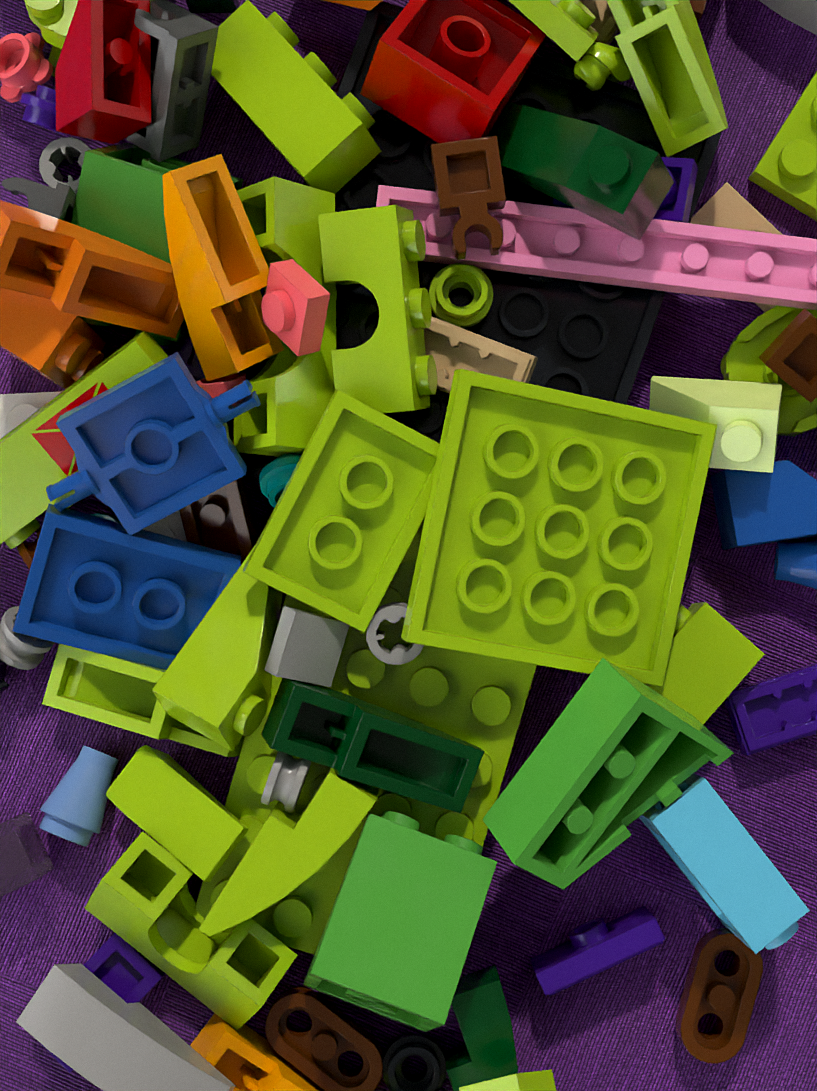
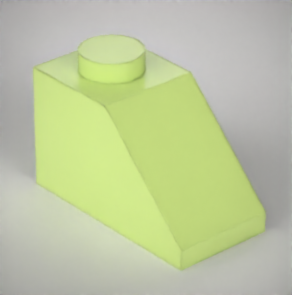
M652 376L649 410L717 425L708 468L773 473L782 384Z

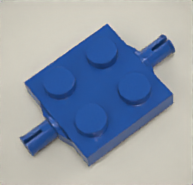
M179 353L172 354L60 415L56 425L75 452L79 471L46 487L50 502L57 498L53 506L62 512L74 503L94 494L96 498L113 510L129 536L243 477L246 475L247 465L229 437L227 422L261 405L256 391L252 392L253 386L246 379L243 383L212 398L209 393L198 386Z

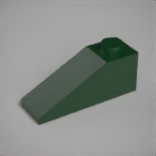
M508 101L488 136H497L503 174L639 241L674 183L658 152L600 125Z

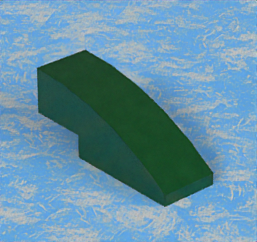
M286 678L281 680L261 733L270 749L331 767L341 777L460 814L485 752L480 747L364 700L322 685Z
M496 965L461 976L452 1000V1006L465 1044L445 1051L446 1071L453 1091H459V1087L518 1073L512 1022Z

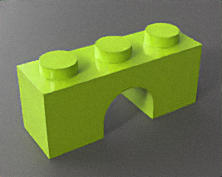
M398 205L318 214L324 283L339 285L360 283L371 291L379 308L377 328L367 342L355 348L331 350L335 390H339L381 413L430 408L429 395H435L437 391V369L433 356L426 355L424 328L430 327L432 312L428 291L426 288H420L418 261H423L426 253L422 223L420 220H414L413 210Z
M142 831L101 879L84 908L235 1030H239L264 1005L298 955L252 918L210 937L199 931L198 929L205 918L195 910L196 902L192 898L187 886L193 872Z

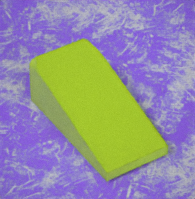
M147 745L137 750L106 792V797L121 812L204 882L209 883L249 830L169 754Z

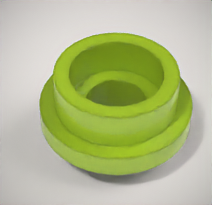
M460 263L448 265L441 269L431 282L429 290L431 309L435 316L442 321L460 328L474 326L486 317L493 301L492 284L487 275L474 265ZM456 288H464L471 293L473 300L467 306L458 307L450 301L449 293Z

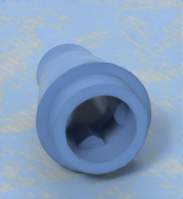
M83 745L75 762L40 808L45 814L39 828L87 847L93 832L100 834L108 799L106 792L111 786L113 772L119 760Z

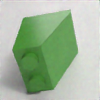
M130 143L87 150L84 155L71 223L124 243L171 264L164 217L162 175L192 163L175 157L158 162L150 157L149 152ZM230 175L236 190H240L243 179ZM81 317L88 324L96 326L112 325L111 323ZM185 318L176 338L154 333L150 334L159 345H171L172 341L178 342L184 338L187 329ZM135 329L134 335L136 336L141 330Z
M383 811L382 816L379 817L369 813L360 832L303 985L427 1032L445 1025L497 861L482 856L483 847L467 838L448 834L445 835L444 841L419 832L421 824L404 814L394 811Z

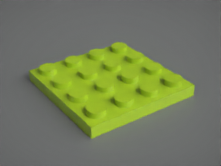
M456 369L454 371L401 638L409 643L591 674L601 659L604 658L643 684L663 687L717 425L465 369Z

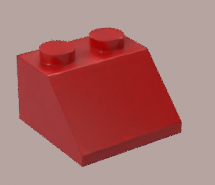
M410 0L379 39L360 94L438 143L487 137L547 35L535 24L497 0Z

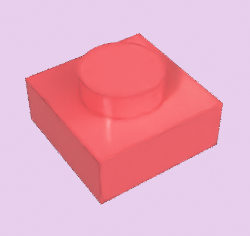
M293 259L270 263L266 294L263 296L261 304L262 322L297 356L318 352L321 348L330 293Z

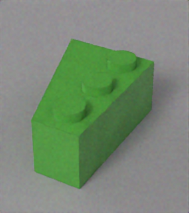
M602 658L482 820L514 865L564 890L632 835L626 828L629 824L658 801L665 807L669 806L683 794L678 787L679 784L709 760L716 766H719L734 752L692 714Z

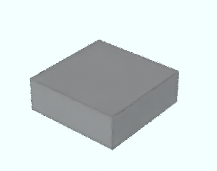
M284 606L265 671L276 677L331 687L350 625L334 617Z

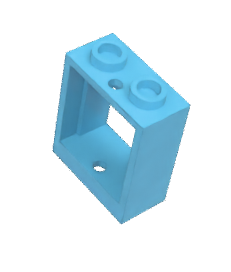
M693 773L678 785L683 794L669 806L665 807L658 801L639 816L722 924L755 954L764 947L771 950L781 946L797 932L799 928L797 921L810 910L704 777Z

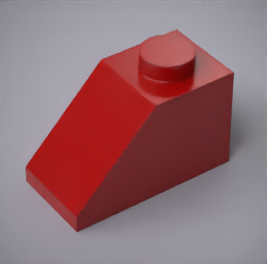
M78 0L55 68L56 132L115 144L151 124V37L149 34L138 29L134 24L136 9L150 13V0Z

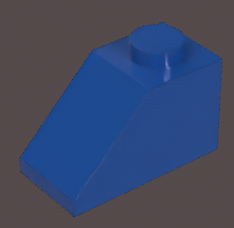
M791 461L774 462L773 473L725 469L710 477L723 550L817 536V480Z

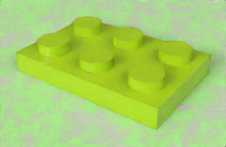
M335 390L246 562L243 572L365 633L426 515L440 444L353 397Z

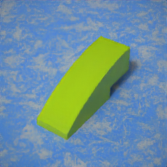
M607 0L621 33L615 36V39L666 156L674 155L729 128L711 62L690 1Z
M59 643L42 702L43 705L158 740L169 739L225 757L239 756L245 738L243 735L234 750L230 751L169 716L152 691L166 670Z
M330 767L301 815L295 811L293 813L284 811V804L278 801L198 930L209 937L250 919L286 897L317 872L350 838L376 802L379 788L341 777Z

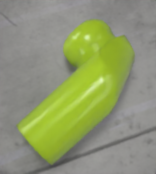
M594 42L584 53V57L574 66L575 77L578 80L581 78L587 83L586 87L593 91L601 89L606 79L619 83L632 77L620 48L600 42Z

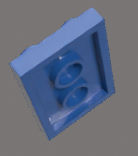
M48 504L12 631L167 670L241 566V556L143 529L129 536L121 523L67 508L60 512L53 504Z

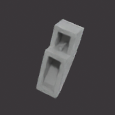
M81 963L54 964L16 1021L46 1049L102 1091H233L236 1086L140 1002L127 1004Z

